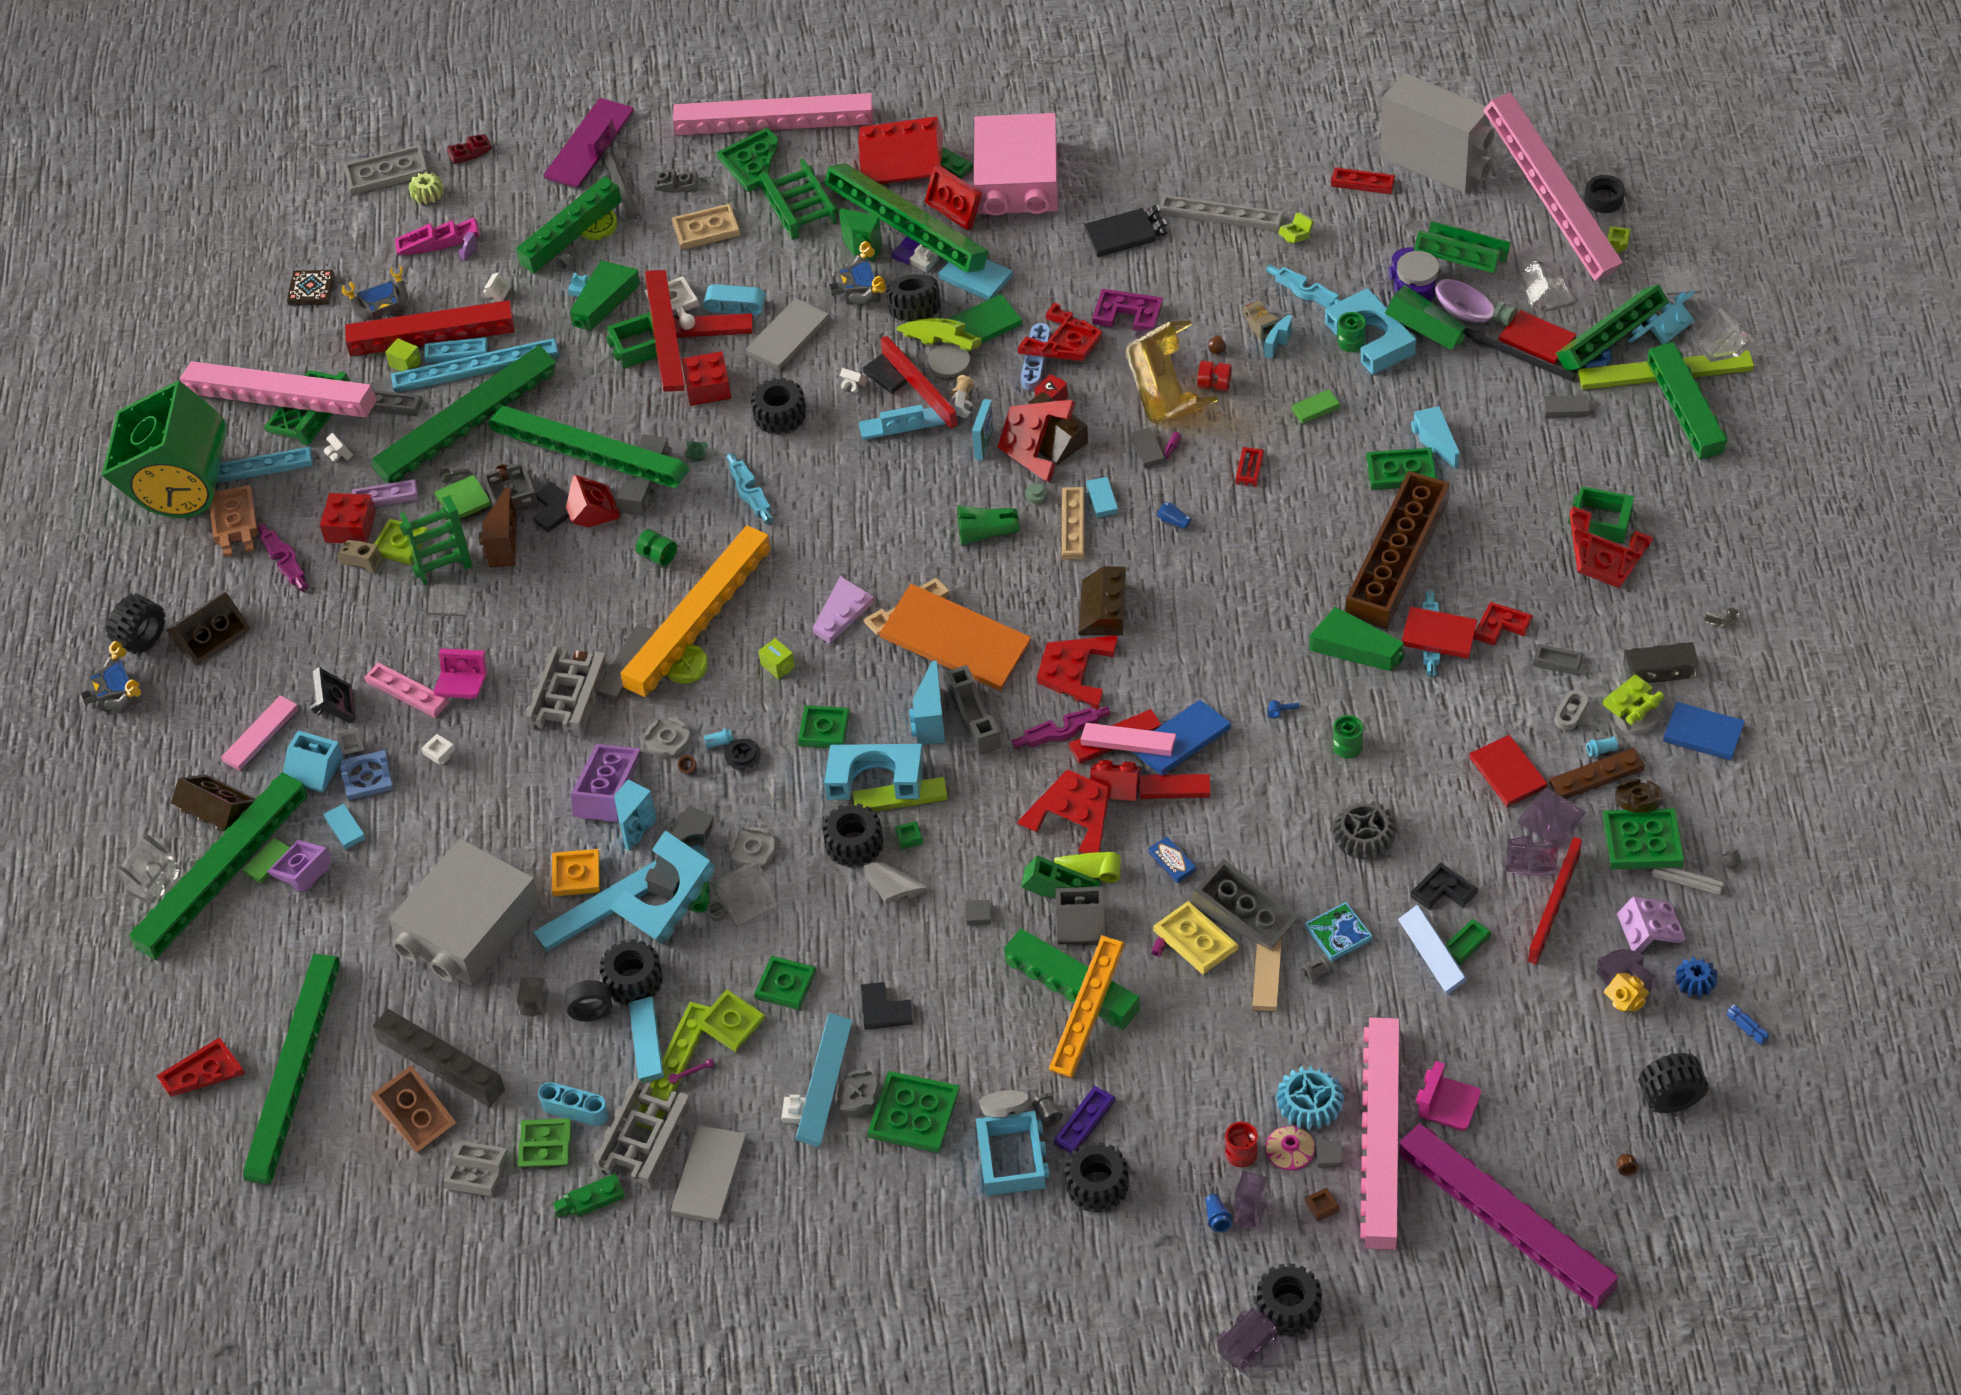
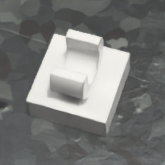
M920 244L915 249V254L910 258V265L927 273L939 261V256Z
M498 272L492 274L483 293L488 298L492 297L496 302H501L511 286Z
M842 368L840 376L845 379L841 384V388L846 391L848 385L852 384L851 392L854 394L858 392L859 385L865 387L868 380L862 374Z
M958 390L949 403L956 410L957 416L967 418L970 414L968 409L972 406V403L965 400V392Z
M333 433L326 438L331 445L324 449V453L333 462L338 461L341 455L346 460L353 456L344 443Z
M436 734L421 750L423 755L439 765H444L450 759L449 755L455 748L451 742Z
M800 1095L784 1097L782 1123H800L806 1098H801Z

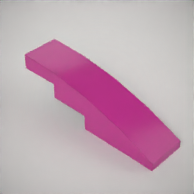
M475 217L458 225L451 220L436 228L429 223L396 238V252L398 255L419 254L464 243L465 240L463 238L469 231L475 234V238L480 237L478 222Z

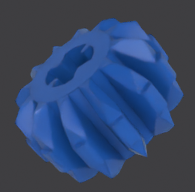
M1694 956L1691 958V961L1684 959L1682 964L1678 965L1676 969L1677 976L1675 982L1676 985L1680 986V993L1687 991L1688 997L1696 994L1699 999L1702 997V993L1709 996L1711 990L1715 989L1717 985L1718 973L1717 970L1713 969V963H1705L1704 957L1700 961L1696 960Z

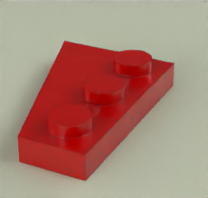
M219 1037L161 1072L156 1077L167 1094L172 1097L242 1076L245 1073Z

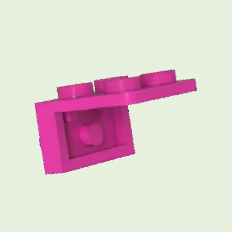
M441 648L439 651L441 673L433 690L434 696L443 698H477L487 675L485 651Z
M1435 1061L1432 1070L1428 1069L1424 1078L1426 1086L1424 1090L1420 1089L1416 1098V1103L1419 1104L1418 1117L1466 1131L1481 1096V1090L1477 1087L1444 1077L1445 1064Z

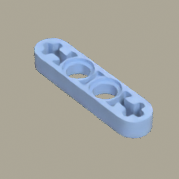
M1043 323L1035 324L1031 328L1029 337L1047 342L1050 339V328ZM1025 355L1021 373V385L1025 390H1035L1041 383L1046 357ZM1032 362L1039 363L1036 367L1029 366ZM1030 375H1033L1032 381H1029Z

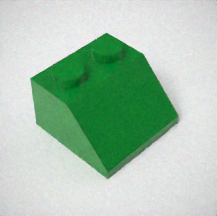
M840 208L839 214L844 243L852 255L856 257L862 253L859 249L860 245L867 241L871 244L875 253L872 257H866V260L869 259V261L875 262L883 245L879 216Z

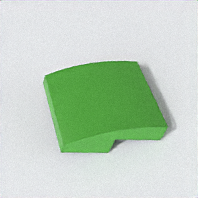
M473 475L434 492L437 501L442 507H444L442 498L448 495L451 496L460 519L492 505L482 486Z
M571 1119L521 1120L518 1167L567 1166L570 1157Z

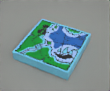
M988 399L982 401L972 429L975 459L982 461L994 431L992 400Z
M1346 902L1305 923V928L1331 962L1372 941V935Z

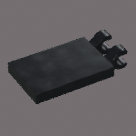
M1153 205L1146 212L1143 208L1084 224L1086 234L1096 256L1100 257L1155 242L1156 236L1168 234L1166 220L1161 219L1159 214L1161 212L1159 206Z

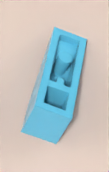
M1440 407L1415 411L1414 421H1411L1413 433L1418 435L1422 444L1428 448L1432 447V451L1453 468H1459L1460 453Z

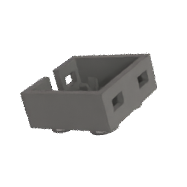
M523 462L506 467L509 480L502 482L499 470L482 475L492 506L495 505L505 488H510L515 510L538 503Z

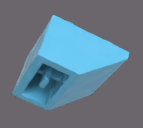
M298 730L287 748L283 773L302 782L305 788L323 793L340 766V760L344 759L339 742Z
M628 779L614 797L625 849L630 850L634 844L639 843L645 831L654 825L657 817L651 791Z

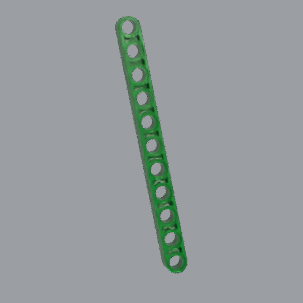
M500 406L488 421L489 427L498 434L671 488H677L689 473L687 464L679 459L507 406Z
M313 954L244 1165L243 1178L245 1182L271 1184L339 973V956Z

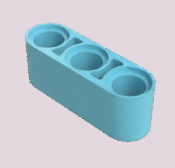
M713 284L707 288L703 306L709 312L752 313V315H759L762 312L766 294L762 289L756 287Z
M553 1082L541 1085L538 1090L542 1109L548 1114L570 1118L571 1120L593 1126L603 1125L608 1120L609 1114L605 1099L598 1094Z

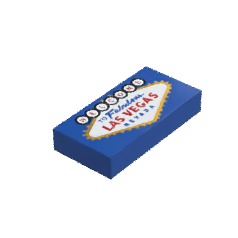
M1168 837L1163 838L1148 848V853L1176 883L1181 882L1196 872V866Z

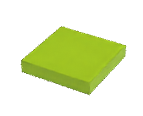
M389 518L374 544L378 545L383 558L411 565L413 557L407 536H403L399 526L402 521ZM426 527L413 530V535L422 534L429 531V529ZM423 543L417 545L418 550H420Z
M726 989L697 1022V1027L736 1053L765 1020V1015Z

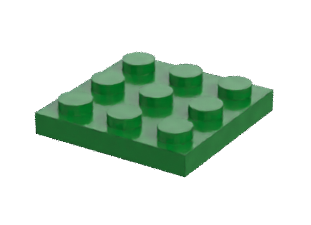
M1675 808L1655 809L1645 813L1627 810H1603L1602 818L1610 869L1683 867L1684 858Z
M888 1071L880 1099L867 1132L868 1138L940 1153L960 1092L959 1085Z

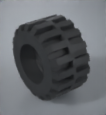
M923 274L903 276L893 280L886 288L890 315L893 318H897V320L916 321L926 319L938 313L939 309H941L938 282L932 276Z
M772 378L771 381L766 380L762 385L759 384L756 387L757 390H753L751 396L755 424L757 427L760 426L762 431L767 430L768 433L772 434L774 432L776 435L782 432L790 433V430H796L798 425L803 424V419L806 418V405L803 390L798 383H794L791 379L787 381L785 378Z
M134 593V595L129 594L116 604L110 614L111 616L108 619V626L106 628L108 639L111 642L117 641L121 643L126 651L134 655L147 652L149 648L154 646L163 632V626L166 621L164 619L166 616L165 612H163L164 609L138 593Z
M848 803V806L845 807L840 805L838 810L833 809L830 811L831 816H826L822 828L826 852L828 856L831 855V859L834 862L838 860L839 865L844 866V864H848V867H853L854 864H858L859 867L863 866L864 862L870 863L872 857L876 858L879 855V851L883 847V834L880 818H878V814L875 811H872L869 806L864 808L863 804L860 803L857 805ZM851 832L862 833L860 836L854 838L844 837L846 834Z
M630 939V942L623 940L620 941L621 944L612 945L611 950L607 949L604 952L605 957H601L599 970L602 982L609 986L613 1001L617 1003L621 1001L622 1005H627L630 1002L652 996L653 998L655 996L654 991H659L661 988L660 983H663V973L659 957L650 944L646 946L644 941L640 940L637 943L636 939ZM629 969H641L639 973L632 976L621 975Z
M1675 1053L1661 1057L1647 1065L1638 1078L1651 1111L1660 1114L1687 1109L1704 1098L1705 1093L1709 1090L1708 1082L1698 1058L1693 1054Z
M1090 1142L1087 1147L1084 1145L1079 1146V1151L1074 1150L1071 1153V1158L1067 1159L1065 1167L1066 1189L1069 1192L1071 1201L1075 1200V1205L1078 1207L1083 1205L1086 1211L1095 1209V1212H1100V1209L1105 1208V1211L1111 1210V1205L1117 1207L1120 1204V1199H1125L1126 1192L1129 1189L1127 1160L1125 1157L1123 1158L1122 1152L1120 1150L1115 1151V1146L1111 1144L1106 1147L1104 1142H1099V1145H1094V1142ZM1092 1172H1104L1110 1176L1105 1181L1097 1183L1085 1179Z
M1290 1263V1267L1279 1264L1278 1269L1272 1267L1269 1269V1274L1264 1273L1261 1276V1281L1258 1282L1256 1291L1257 1313L1263 1325L1268 1323L1270 1331L1276 1329L1279 1335H1283L1284 1332L1288 1333V1336H1294V1332H1298L1300 1335L1305 1333V1328L1309 1330L1313 1328L1314 1322L1319 1320L1322 1308V1288H1320L1319 1280L1314 1279L1315 1274L1312 1271L1307 1273L1306 1267L1300 1266V1268H1296L1295 1264ZM1292 1293L1298 1295L1303 1301L1294 1306H1285L1278 1303L1275 1299L1282 1294Z

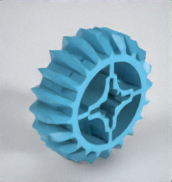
M1311 1065L1309 1070H1304L1301 1066L1298 1073L1291 1070L1290 1076L1284 1075L1283 1083L1278 1085L1276 1100L1278 1101L1277 1107L1281 1111V1115L1283 1118H1288L1290 1125L1297 1122L1299 1129L1303 1125H1307V1129L1310 1130L1314 1125L1320 1129L1321 1123L1329 1126L1331 1120H1336L1338 1113L1342 1111L1344 1096L1342 1085H1339L1337 1077L1332 1078L1330 1071L1324 1074L1322 1067L1315 1071Z

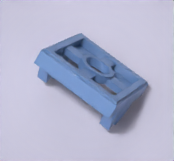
M385 750L340 760L341 775L348 801L393 790ZM369 763H378L382 769L374 771L369 768ZM361 765L362 770L359 774L350 777L353 768ZM365 773H372L374 775L369 781L361 779ZM382 777L379 782H377L375 785H372L377 778ZM360 782L362 785H365V787L361 788L353 784Z

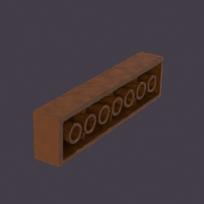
M1411 471L1407 472L1346 597L1345 612L1364 622L1388 629L1449 501V482Z

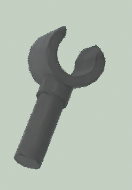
M443 467L439 477H442V483L448 484L452 476L469 474L470 469L452 470L449 467Z

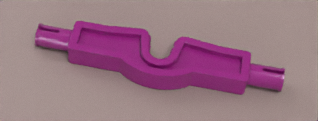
M265 524L258 525L257 529L261 534L262 544L267 549L271 559L282 558L277 562L279 571L288 579L291 585L296 584L301 592H304V589L307 590L309 586L304 581V573L297 564V558L292 547L282 543L274 530L269 531Z
M1108 706L1095 711L1090 707L1064 715L1063 728H1058L1053 721L1049 720L1025 730L1024 736L1012 739L1011 742L1014 749L1026 744L1032 748L1049 741H1064L1073 737L1078 731L1083 730L1086 723L1098 724V719L1110 716L1111 713Z

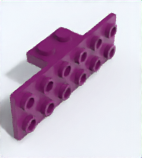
M599 98L543 174L544 178L579 188L601 158L602 153L609 147L632 115L634 108Z

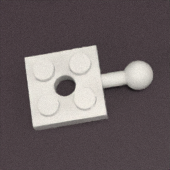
M682 276L669 281L668 287L670 298L674 297V299H671L673 316L676 314L679 316L678 323L683 330H690L695 325V319L685 311L698 307L699 303Z

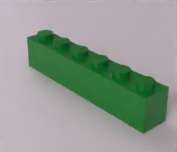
M606 176L601 178L516 248L519 263L531 273L537 272L581 236L583 231L622 202L619 186Z
M1659 284L1644 288L1556 352L1564 369L1570 371L1581 368L1667 305L1669 301Z
M1674 342L1650 348L1647 363L1699 460L1724 453L1725 444L1728 441L1725 431H1721L1717 416L1712 414L1707 398L1702 396L1700 385L1697 381H1694L1691 368L1688 365L1686 366L1681 350L1676 348Z
M1022 928L1004 947L1005 962L1011 968L1021 970L1030 979L1040 981L1049 990L1057 991L1064 995L1068 1001L1075 1003L1088 971V966ZM1111 981L1098 1016L1105 1019L1109 1025L1117 1026L1124 1030L1140 1010V996Z

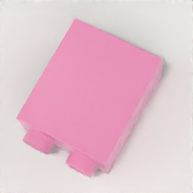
M1055 113L975 116L974 188L982 193L977 214L998 216L1004 213L1030 212L1041 214L1046 211H1058Z

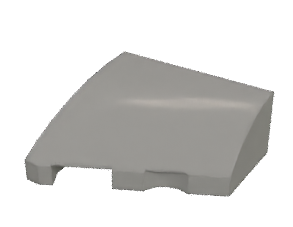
M874 862L864 865L867 880L874 891L880 894L885 904H889L903 896H906L907 900L927 891L924 884L886 863Z

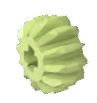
M425 172L422 175L418 173V177H412V181L409 183L411 197L418 204L423 202L426 205L429 202L435 203V200L441 199V195L444 193L442 180L435 173L428 174Z

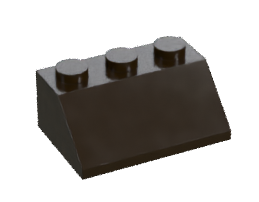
M1042 392L1027 404L1053 402L1055 400ZM1073 414L1070 421L1050 417L1039 452L1057 466L1088 443L1087 425Z
M1103 566L1082 580L1078 635L1123 636L1127 588L1126 567Z
M223 592L167 628L166 631L176 646L195 665H198L251 628L228 593Z
M204 774L178 778L171 804L179 807V811L197 816V820L215 825V829L225 832L240 817L241 813L250 807L255 798Z

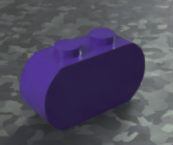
M1414 247L1399 249L1393 254L1391 267L1388 268L1390 279H1394L1395 292L1397 293L1406 285L1431 302L1435 297L1436 280L1424 286H1416L1413 283L1409 285L1400 280L1397 275V262L1404 254L1414 251Z

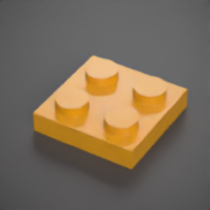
M599 849L552 853L553 897L600 892Z

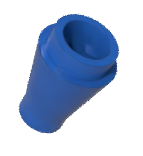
M1165 501L1157 513V517L1161 518L1162 522L1181 527L1184 530L1191 522V518L1172 502L1168 503Z
M1218 1194L1207 1196L1205 1203L1209 1227L1218 1233L1227 1231L1232 1226L1233 1217L1223 1204Z

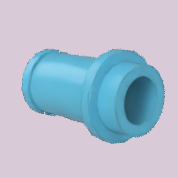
M723 728L721 732L704 735V740L707 742L705 743L707 750L725 744L728 746L734 741L731 729L726 730V728Z
M1614 736L1597 741L1591 739L1586 744L1587 753L1589 756L1596 758L1599 754L1615 752L1618 750V742Z

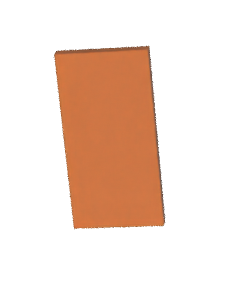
M911 583L880 631L881 638L929 660L937 661L938 664L953 670L967 665L974 680L998 691L1003 689L1031 641V637Z

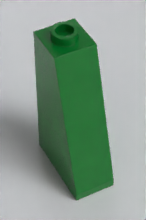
M600 260L569 311L572 326L587 330L594 329L640 286L638 269Z
M1406 285L1393 296L1385 312L1386 315L1450 350L1456 345L1460 346L1466 336L1463 334L1466 326Z
M1334 607L1309 635V650L1386 671H1391L1395 665H1399L1405 656L1403 653L1404 643L1337 607Z

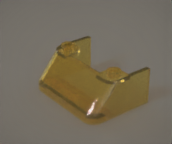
M1191 320L1169 321L1132 341L1126 348V357L1146 416L1152 423H1161L1189 415L1218 401L1217 396L1199 398L1194 392L1183 394L1170 355L1179 348L1177 332L1192 325Z

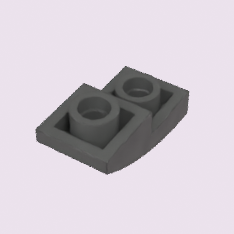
M674 169L662 171L655 174L654 188L657 191L674 193L698 190L699 175L696 171L678 175Z

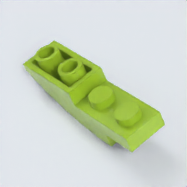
M946 318L919 319L899 325L896 329L903 332V335L906 337L921 339V342L927 345H933L936 342L942 341L947 344H957L960 349L965 351H971L980 347L982 338L964 332L965 323Z

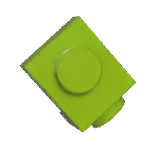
M1298 212L1295 214L1293 223L1280 226L1278 234L1283 236L1289 243L1307 240L1314 220Z

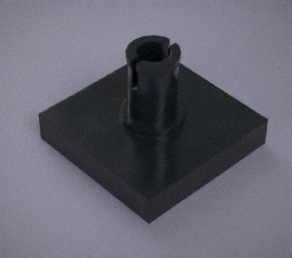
M320 667L313 671L316 701L310 704L312 712L320 715L322 712L327 711L349 724L356 720L352 685Z

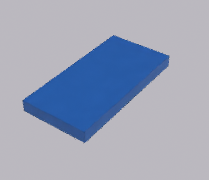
M1198 700L1154 730L1156 732L1176 734V742L1171 756L1131 752L1163 776L1230 730L1231 723L1202 700Z

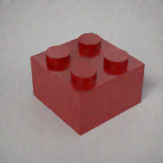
M723 351L681 358L690 406L732 399Z
M329 493L320 522V529L325 543H345L347 540L368 543L376 514L374 502L370 494Z

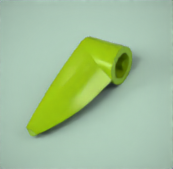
M1086 853L1054 858L1055 863L1091 878H1099L1106 883H1116L1120 880L1121 856L1118 853Z

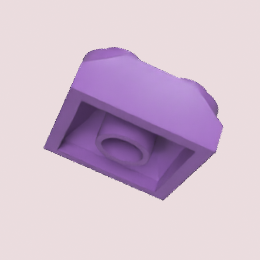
M297 840L267 872L277 879L290 883L296 891H307L329 869L331 864L329 860L330 853L325 847Z

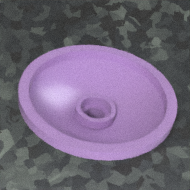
M1444 279L1437 284V297L1443 307L1454 318L1467 322L1481 323L1489 321L1493 317L1494 307L1485 295L1472 286L1452 279Z

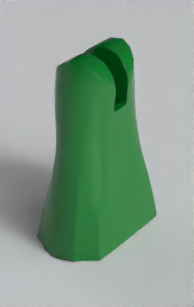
M962 505L957 506L961 545L1020 531L1017 509H986Z

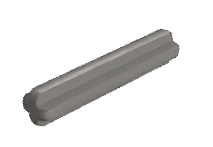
M1674 867L1653 868L1652 871L1654 877L1718 895L1723 891L1724 882Z

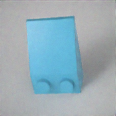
M937 661L931 662L913 698V709H909L912 737L917 736V743L922 745L945 743Z

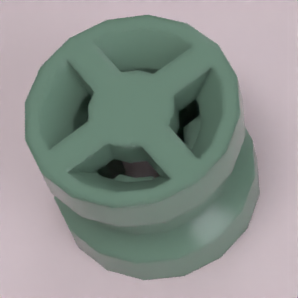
M1500 302L1494 310L1492 320L1496 323L1502 322L1507 327L1518 313V309L1508 307L1506 303Z

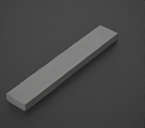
M1163 195L1159 205L1161 210L1159 214L1274 231H1279L1283 220L1282 211Z

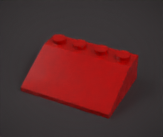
M938 116L860 127L858 139L860 172L879 184L930 178L934 166H941L943 131Z

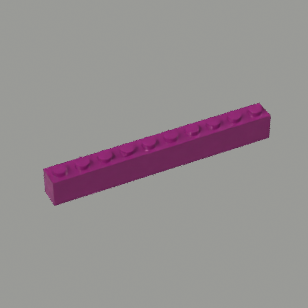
M1419 1123L1399 1142V1156L1596 1310L1617 1289L1618 1276L1612 1268L1598 1262L1591 1252L1583 1250L1576 1245L1569 1235H1563L1555 1228L1551 1221L1541 1218L1530 1205L1519 1201L1512 1191L1501 1187L1490 1174L1479 1170L1472 1160L1464 1158L1457 1153L1451 1144L1444 1143L1439 1139L1433 1130L1425 1128Z

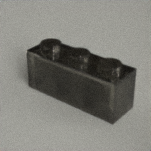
M1693 642L1625 650L1623 667L1627 680L1636 674L1646 683L1697 678L1699 661Z

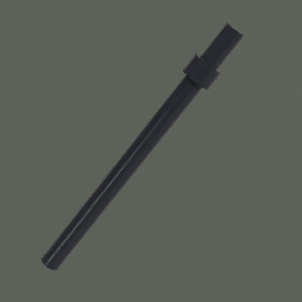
M1466 327L1463 332L1466 337L1471 338L1477 344L1481 345L1483 343L1572 382L1576 378L1575 373L1488 337L1486 333L1480 330L1474 331Z

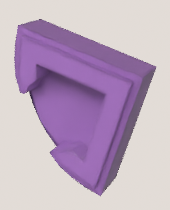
M470 231L463 238L465 242L462 249H459V258L464 261L478 249L475 234Z

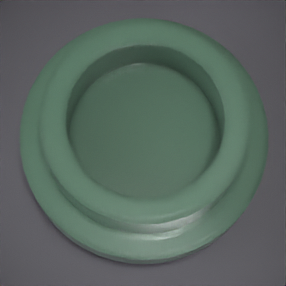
M1031 484L1026 488L1025 496L1030 503L1040 504L1047 496V489L1042 484Z

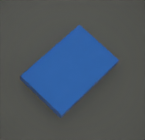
M1676 702L1664 734L1663 742L1732 761L1745 720Z

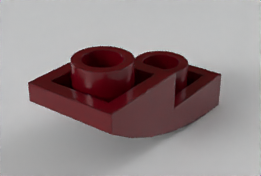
M486 134L468 136L466 143L447 146V153L452 163L458 164L487 153L492 149V145Z

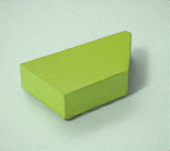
M1610 226L1608 241L1618 254L1628 248L1631 229Z

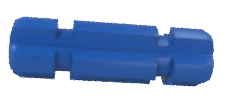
M1732 1005L1727 1010V1017L1732 1021L1736 1020L1735 1024L1749 1036H1754L1753 1039L1758 1044L1765 1043L1769 1038V1033L1764 1028H1759L1760 1025L1748 1014L1742 1013L1743 1010L1737 1005Z

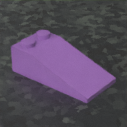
M604 744L595 745L571 793L573 817L618 822L614 795L628 779L633 780L641 753L640 748Z

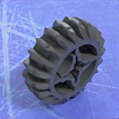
M1355 800L1352 806L1346 804L1344 810L1339 809L1337 816L1333 820L1334 826H1332L1334 841L1338 843L1339 850L1345 849L1346 855L1353 853L1355 859L1358 855H1362L1364 860L1367 858V855H1371L1375 859L1377 853L1383 855L1385 849L1390 850L1392 843L1395 841V833L1397 832L1394 816H1391L1390 810H1384L1383 804L1375 806L1374 800L1370 804H1366L1365 800L1362 801V804H1358ZM1376 824H1378V825L1382 828L1383 831H1380V830L1378 829V826H1376ZM1346 828H1349V829L1351 830V833H1353V835H1351V834L1346 830Z

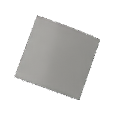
M459 1141L451 1157L452 1166L444 1179V1188L492 1197L505 1163L507 1149Z

